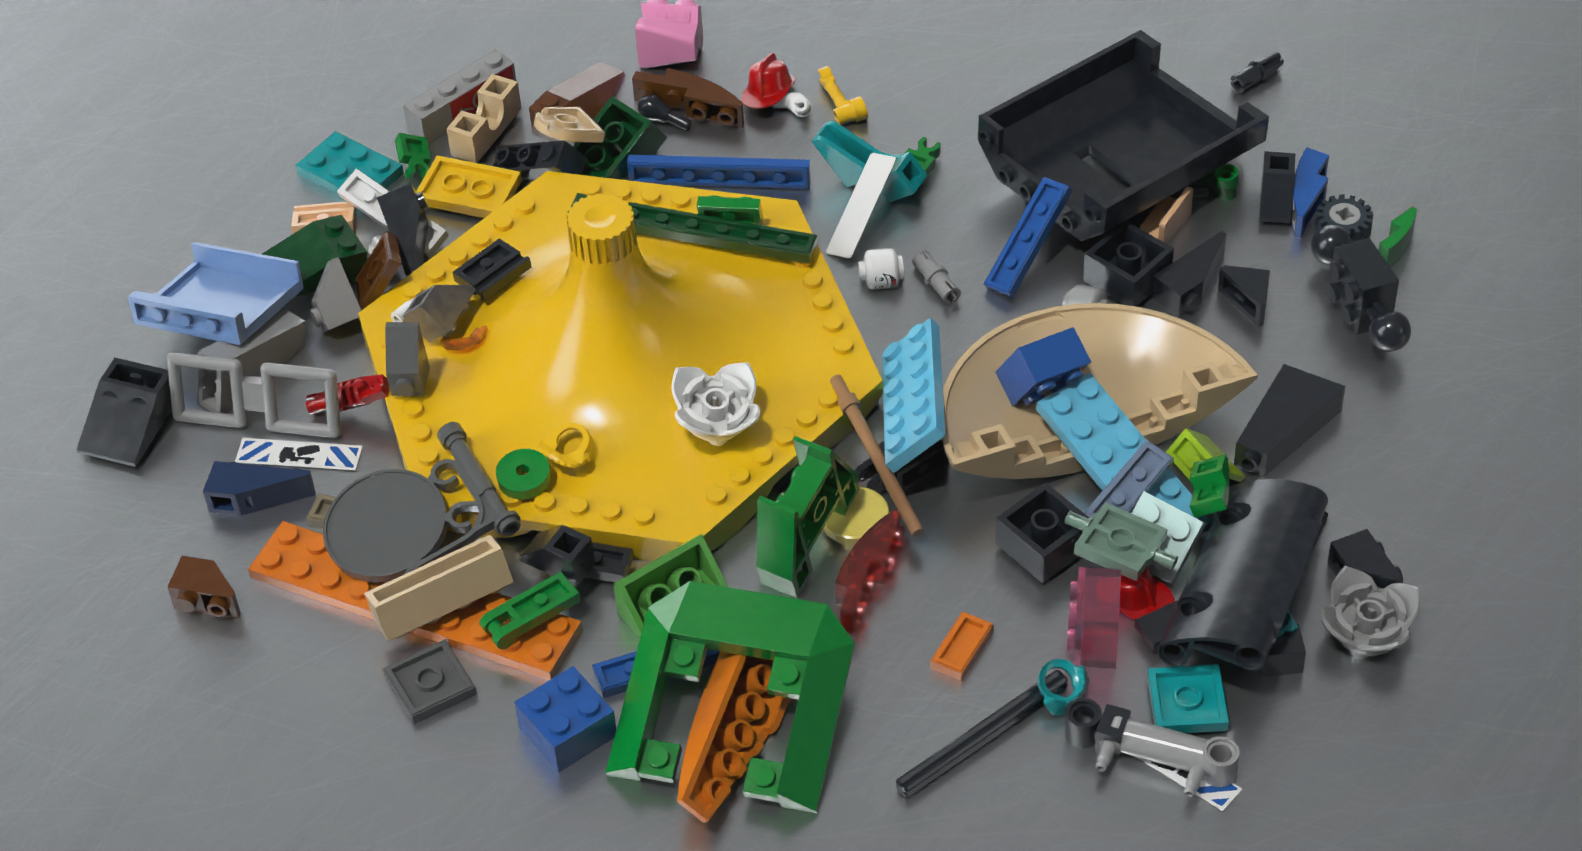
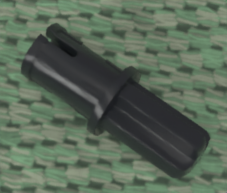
M1273 52L1260 61H1251L1248 67L1231 76V86L1236 92L1242 93L1253 84L1264 82L1268 74L1284 64V59L1279 52Z

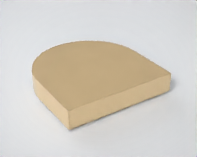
M545 107L541 113H536L534 127L539 132L558 140L569 142H603L605 132L580 107Z

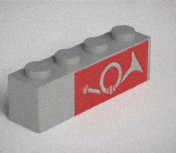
M495 49L403 105L408 132L412 135L426 137L428 144L447 133V127L461 111L476 114L478 108L477 91L491 74L517 81L514 62Z

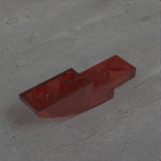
M891 511L870 527L854 545L840 568L835 581L836 604L842 605L840 623L849 635L854 636L858 623H864L867 614V603L865 600L867 596L873 595L875 583L884 585L888 572H894L897 561L895 548L896 546H902L905 535V526H900V511Z

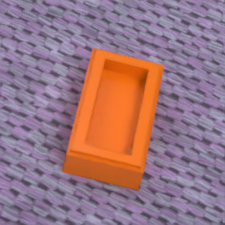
M962 611L930 660V668L962 681L992 635L994 624Z

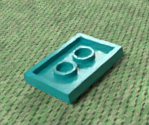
M334 131L295 165L297 174L338 194L337 190L355 169L385 189L404 174L402 164L337 131Z

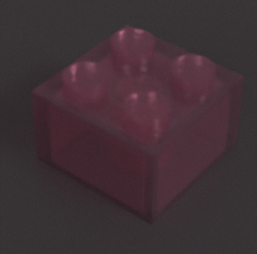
M1079 567L1078 581H1071L1070 602L1077 603L1069 604L1067 652H1074L1073 664L1075 666L1116 669L1121 585L1120 569Z

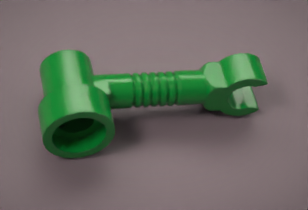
M1224 164L1214 170V175L1208 173L1196 180V182L1218 189V195L1223 200H1233L1237 196L1239 171L1232 164Z

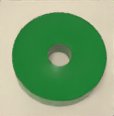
M526 448L517 449L509 452L499 461L496 467V478L500 490L506 496L525 500L536 497L546 490L551 481V470L547 458L539 451Z

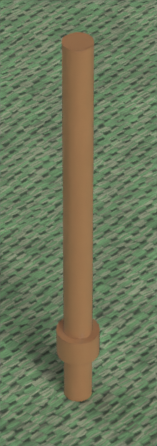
M841 375L833 376L830 379V383L839 398L837 403L842 413L848 415L913 538L921 536L924 533V529L894 473L885 465V456L860 411V402L855 393L849 391Z

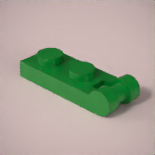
M560 571L485 613L481 617L479 625L486 633L493 635L492 641L499 649H505L514 642L515 638L581 602L580 594ZM507 620H510V621H511V622H509L508 624H506V625H504V626L502 625V623L505 622V621H507Z

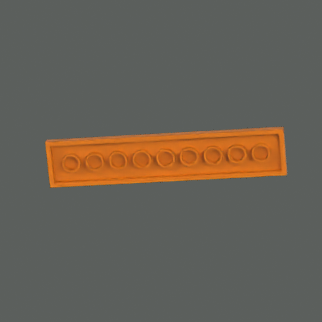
M285 521L280 523L248 568L250 578L372 620L374 618L364 593L387 583L361 581L345 574L330 557L324 544L323 534ZM495 593L479 598L468 607L456 609L443 615L438 621L424 624L410 631V633L436 642L446 639L450 647L546 680H551L583 629L580 620L558 614L515 638L508 648L499 649L492 641L493 635L486 633L479 625V621L485 613L512 599L500 593ZM507 620V621L503 622L502 625L504 626V625L508 624V623L511 622V621H510V620Z

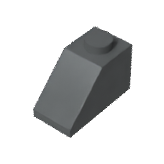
M386 322V376L391 395L424 396L430 366L419 322Z

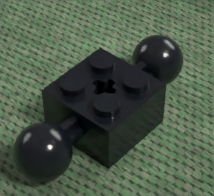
M1326 225L1318 229L1311 240V251L1319 262L1330 265L1331 275L1330 283L1327 285V294L1330 301L1336 303L1340 309L1344 322L1350 324L1356 335L1369 332L1372 343L1383 351L1392 352L1403 348L1410 339L1411 325L1405 315L1394 310L1399 279L1370 238L1352 242L1349 233L1337 225Z

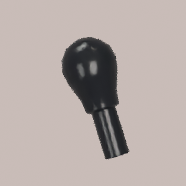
M645 95L637 104L639 114L650 121L669 122L686 131L689 130L692 124V120L673 112V109L668 107L656 95Z

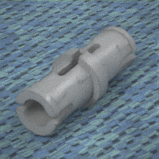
M922 250L924 256L920 251L917 252L912 258V264L924 276L926 285L929 288H933L945 304H950L951 301L953 303L956 302L961 295V290L948 277L947 274L949 273L946 268L936 263L927 250Z

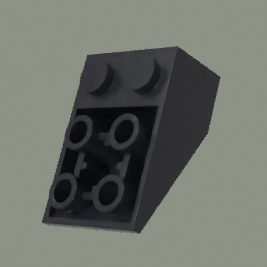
M114 357L99 380L76 449L77 453L136 467L172 410L168 370Z

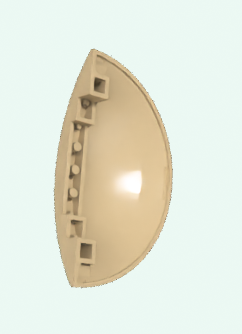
M1106 303L1071 304L1051 307L1017 317L996 327L971 345L958 359L943 387L945 436L941 440L952 467L956 470L994 478L1027 479L1045 478L1084 471L1085 469L1037 412L1035 409L1037 403L1026 406L1023 402L1012 407L995 373L1018 347L1072 327L1075 328L1091 360V363L1082 371L1083 374L1091 373L1143 437L1154 445L1177 435L1185 428L1188 429L1221 408L1257 379L1258 374L1233 348L1216 336L1194 324L1162 312L1135 306ZM1052 392L1044 394V398L1051 395Z

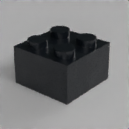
M1124 221L1113 228L1084 254L1083 281L1091 286L1103 288L1107 295L1124 305L1137 307L1152 293L1153 275L1173 263L1174 248L1131 223Z
M1045 482L996 517L995 544L1040 582L1044 583L1080 557L1073 553L1075 543L1083 531L1065 524V518L1071 510L1086 518L1089 517Z

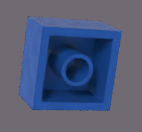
M1072 327L1018 347L995 373L1012 407L1023 402L1026 406H1030L1042 400L1044 394L1054 393L1084 375L1082 371L1091 363V360L1075 328Z
M574 666L514 702L519 728L558 773L615 737L617 729L614 710Z

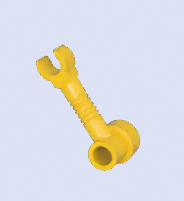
M826 66L817 70L821 77L819 79L821 86L827 90L837 107L833 109V113L838 124L843 125L854 120L860 122L868 119V111L861 96L846 100L836 84L830 67Z

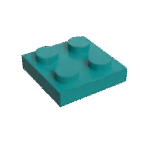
M1219 664L1148 668L1147 681L1154 725L1183 733L1228 731L1229 720Z

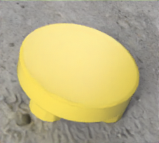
M860 487L845 516L833 511L824 530L830 538L841 543L846 550H858L862 545L869 544L888 532V504L876 491Z

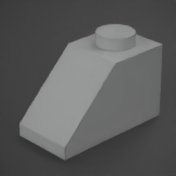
M339 257L327 262L311 302L313 309L310 310L311 317L316 327L321 326L323 332L358 318V313L361 311Z

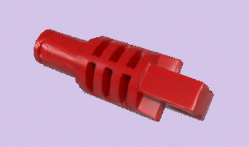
M383 374L363 376L337 383L340 412L369 405L388 397L389 383L387 377ZM325 391L306 396L308 400L305 402L306 409L311 415L326 411Z

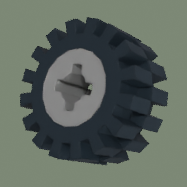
M1339 194V199H1336L1333 195L1329 197L1328 201L1325 199L1321 201V206L1318 205L1314 230L1316 232L1323 226L1337 225L1349 233L1352 242L1366 239L1371 236L1373 211L1371 212L1369 204L1364 206L1365 201L1361 198L1356 202V196L1350 195L1349 199H1345V194Z

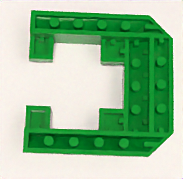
M689 581L648 607L607 764L606 775L635 781L647 778L674 783L682 747L680 744L652 740L667 677L699 682L707 649L773 660L767 686L768 694L798 699L784 763L751 757L742 792L746 797L778 802L783 808L817 814L854 652V641L828 604Z

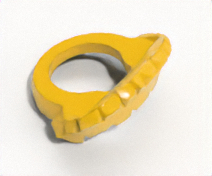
M566 423L556 428L552 434L549 433L542 437V440L539 442V448L545 454V457L555 463H560V465L570 468H577L591 462L589 452L592 448V437L584 426L577 423ZM568 430L581 432L583 442L579 449L569 453V455H562L557 452L559 437Z

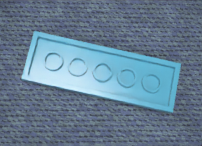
M931 317L924 323L913 326L908 335L899 342L891 343L882 354L885 465L893 473L945 436L939 325Z
M1091 373L1084 375L1038 401L1035 408L1102 491L1146 440ZM1169 468L1149 491V494L1193 516L1189 506L1192 494ZM1208 514L1195 517L1206 523L1203 531L1210 528L1213 520Z

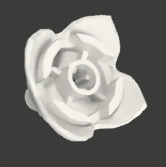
M748 362L724 366L714 376H709L702 369L696 367H676L671 386L672 395L678 408L675 412V419L679 425L690 431L694 436L709 441L712 445L721 446L728 439H732L743 430L751 427L759 419L760 408L757 404L753 403L756 394V378Z

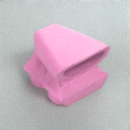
M666 0L642 2V18L638 20L635 26L639 68L647 69L696 61L698 51H702L703 47L701 5H697L692 0H678L675 4H670Z

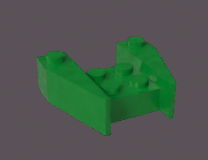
M795 436L793 443L799 465L796 466L792 473L791 484L785 493H781L778 496L776 502L763 496H759L757 500L756 568L761 584L798 598L813 572L809 557L812 547L833 511L845 516L860 487L856 471L833 450Z

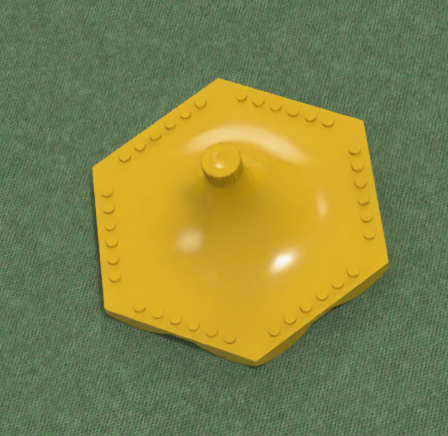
M546 171L358 313L375 375L383 374L386 376L385 326L386 322H392L391 313L433 285H459L454 281L452 272L499 238L520 251L521 256H528L531 261L532 267L488 300L483 301L479 294H473L469 300L471 302L470 307L455 321L457 327L448 337L443 338L441 336L432 342L427 341L423 337L430 366L424 396H392L389 387L388 397H385L384 400L394 428L405 470L416 472L428 479L432 467L438 461L443 459L454 460L451 452L445 450L439 442L437 433L445 424L458 422L467 434V445L496 488L499 498L508 511H516L521 519L520 529L511 536H504L494 528L480 537L484 538L491 535L492 538H507L522 535L531 530L546 531L560 525H565L591 537L594 543L632 548L634 559L654 561L699 534L703 535L710 551L721 546L734 536L756 513L759 496L767 498L774 484L799 463L793 443L795 436L830 449L855 429L848 415L842 413L837 403L839 398L830 383V379L835 375L842 376L849 391L855 393L860 402V411L864 419L883 394V380L818 244L809 264L639 234L635 230L634 212L632 207L629 206V202L698 214V196L751 197L761 201L762 225L813 234L797 200ZM577 193L587 195L586 198L579 199V201L575 202L573 204V207H571ZM745 362L750 364L756 378V394L753 403L757 404L761 411L756 423L732 439H728L721 446L712 445L709 441L694 436L690 431L679 425L675 419V412L678 408L671 388L676 367H696L702 369L709 376H714L722 367L729 364ZM566 423L580 424L589 431L592 437V448L589 452L591 462L577 468L562 466L560 463L557 464L547 458L551 470L550 484L544 492L530 499H513L506 496L500 490L496 478V467L499 461L509 452L526 448L542 453L539 448V442L542 440V437L549 433L552 434L556 428ZM577 430L564 432L559 437L557 452L562 455H569V453L579 449L583 442L582 433ZM451 469L443 471L438 478L447 480L456 475L460 482L456 488L443 491L438 489L444 499L447 511L456 503L475 501L457 472ZM463 512L457 516L455 522L463 523L470 521L472 527H474L479 512ZM448 527L447 530L455 532L452 528Z

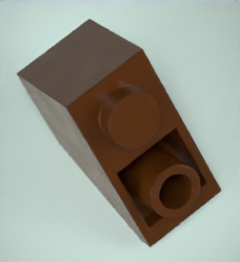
M181 556L167 587L174 608L185 612L208 613L217 617L239 618L241 612L235 592L215 561Z

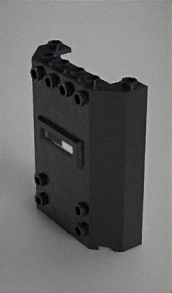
M1139 30L979 115L978 141L996 178L1003 185H1006L1020 195L1025 201L1030 202L1043 177L1069 186L1073 191L1058 216L1056 223L1082 241L1109 231L1265 142L1269 116L1249 102L1238 106L1237 120H1235L1159 68L1161 43L1142 30ZM1090 156L1131 187L1123 190L1082 159Z

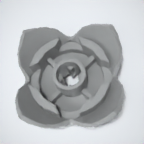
M1344 566L1332 583L1330 591L1331 606L1325 607L1322 610L1321 622L1326 630L1349 650L1353 657L1365 659L1368 656L1385 654L1392 649L1403 646L1409 641L1411 634L1408 630L1417 619L1420 611V588L1405 583H1393L1385 588H1379L1372 577L1365 572Z

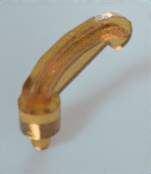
M486 325L476 328L470 337L453 340H450L449 336L441 338V346L447 350H464L480 344L486 337L485 332L488 328Z

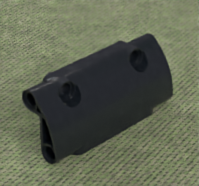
M1258 479L1229 487L1227 509L1215 512L1212 524L1157 648V654L1164 663L1174 667L1183 666L1187 663L1194 648L1249 670H1258L1265 665L1271 647L1277 640L1322 524L1321 520L1328 504V497L1323 490L1302 482L1283 479Z

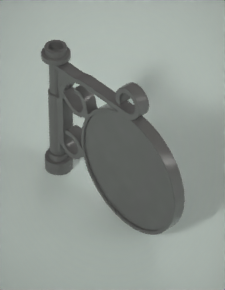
M449 422L439 429L437 438L443 448L451 452L454 460L443 459L438 461L432 467L428 479L421 474L409 470H380L355 480L334 499L325 516L323 539L330 557L341 571L361 581L388 582L473 543L477 538L494 528L504 536H511L520 529L521 519L516 511H508L499 498L496 488L467 445V434L460 423ZM451 469L457 472L475 501L456 503L447 511L444 499L438 489L443 491L456 488L460 482L456 475L447 480L438 478L443 471ZM463 512H479L474 527H472L470 521L458 523L455 520ZM448 527L458 533H467L439 550L445 539Z

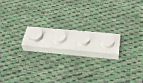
M355 169L337 190V193L348 203L389 230L376 197L390 191ZM427 218L429 222L424 255L430 259L449 237V234L441 226Z

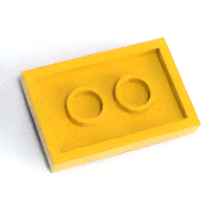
M437 155L416 192H423L428 206L431 208L485 218L514 196L522 181V177L519 171Z

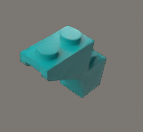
M835 121L826 122L811 141L846 187L857 184L871 153L895 157V163L881 191L888 202L914 194L927 176V173L911 152L899 155L884 153Z

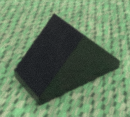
M1222 266L1219 272L1218 291L1258 327L1264 325L1270 270Z

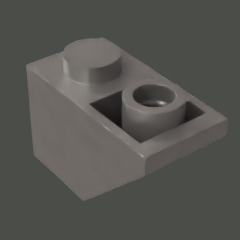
M433 285L415 296L402 317L408 322H419L422 336L429 342L441 336L446 338L456 329L457 323L455 321L470 307L471 302L469 300L476 289L472 285Z

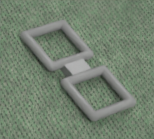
M170 353L167 355L166 361L173 418L176 421L244 428L248 424L247 410L264 412L266 428L272 432L338 438L341 435L337 374L332 369L266 362L260 367L261 377L243 375L242 363L238 359ZM181 367L228 371L230 373L234 414L185 409ZM274 376L323 381L327 424L278 419Z

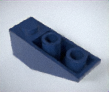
M214 461L203 489L209 513L238 516L312 497L316 493L310 470Z

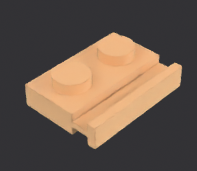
M347 201L294 206L291 222L292 234L313 221L342 215L354 232L356 207Z

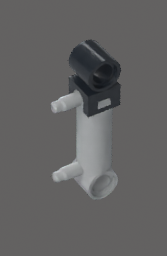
M1088 698L1075 699L1066 708L1065 736L1067 741L1077 748H1089L1095 745V753H1098L1096 768L1099 771H1105L1112 758L1119 759L1121 753L1185 770L1189 774L1185 782L1184 793L1189 797L1195 796L1202 779L1214 787H1226L1237 778L1240 750L1238 745L1230 738L1218 736L1207 740L1131 718V710L1106 704L1102 714L1101 707L1095 701Z

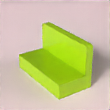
M1187 428L1183 430L1165 452L1174 458L1173 463L1188 479L1190 478L1194 462L1224 455L1207 435ZM1228 459L1229 479L1242 482L1245 476Z

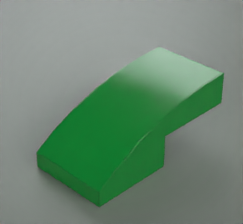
M1413 206L1391 221L1389 236L1379 243L1378 251L1390 268L1402 257L1411 242L1417 209Z
M1226 454L1194 462L1189 478L1194 488L1189 505L1193 516L1198 517L1226 510L1229 498V464Z

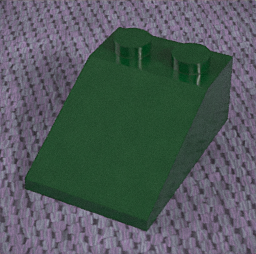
M611 96L593 119L605 132L603 142H575L573 147L587 157L582 175L622 180L629 175L628 155H654L667 137L652 121Z
M342 215L313 221L262 253V255L299 261L304 289L295 297L316 292L328 261L339 257L350 284L356 283L355 278L367 261V250Z

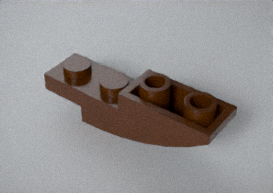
M667 68L664 76L635 71L632 77L634 101H640L643 96L652 94L659 97L668 107L684 109L688 119L743 128L744 126L743 102L723 87L709 80Z

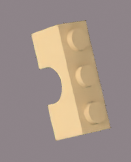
M491 74L477 91L478 108L476 114L461 111L446 129L451 156L478 163L522 108L517 81Z

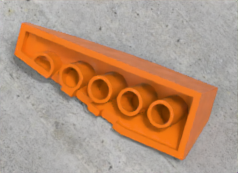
M721 651L718 655L691 726L680 773L677 802L703 823L709 821L730 793L732 784L736 779L741 778L748 769L746 766L750 762V758L759 754L765 746L763 744L764 741L780 726L790 698L769 695L767 692L773 660Z

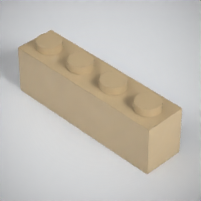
M488 535L364 593L377 628L387 641L406 636L410 631L424 624L434 623L443 615L456 609L466 608L479 598L488 594L498 593L514 581L502 548L491 535Z

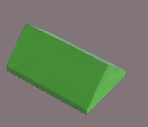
M703 535L695 536L613 584L617 614L639 639L648 607L689 581L728 587Z

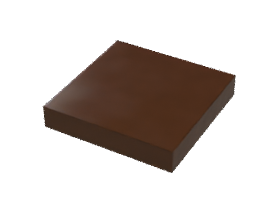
M389 231L384 232L355 278L361 310L383 294L401 265L397 237Z

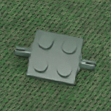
M1106 502L1098 513L1089 518L1071 510L1065 518L1066 525L1083 531L1075 543L1073 554L1137 581L1145 568L1154 562L1170 570H1173L1176 566L1178 556L1160 550L1168 529Z

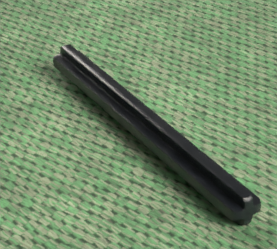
M1054 670L1045 677V684L1053 694L1057 695L1068 686V679L1060 670ZM1038 683L1032 685L897 778V790L904 797H910L1043 705L1044 697L1039 691Z

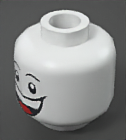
M893 248L867 250L864 255V261L858 262L859 280H866V285L870 290L896 288L899 280H904L902 255H897Z

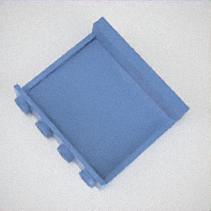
M193 242L191 244L194 256L192 264L156 294L135 290L128 296L133 322L136 325L241 345L303 290L304 287L299 261Z

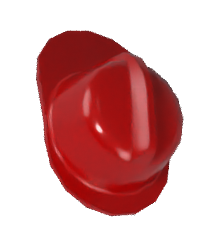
M769 53L762 61L751 65L748 85L740 99L744 106L753 109L775 105L786 96L796 79L789 74L788 68L783 61L777 60L774 53Z
M1148 567L1145 568L1137 581L1110 569L1103 573L1097 581L1096 592L1099 598L1134 621L1139 617L1175 602L1171 590L1164 583L1153 577Z

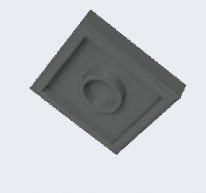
M446 639L382 668L384 677L413 724L477 695L475 685Z

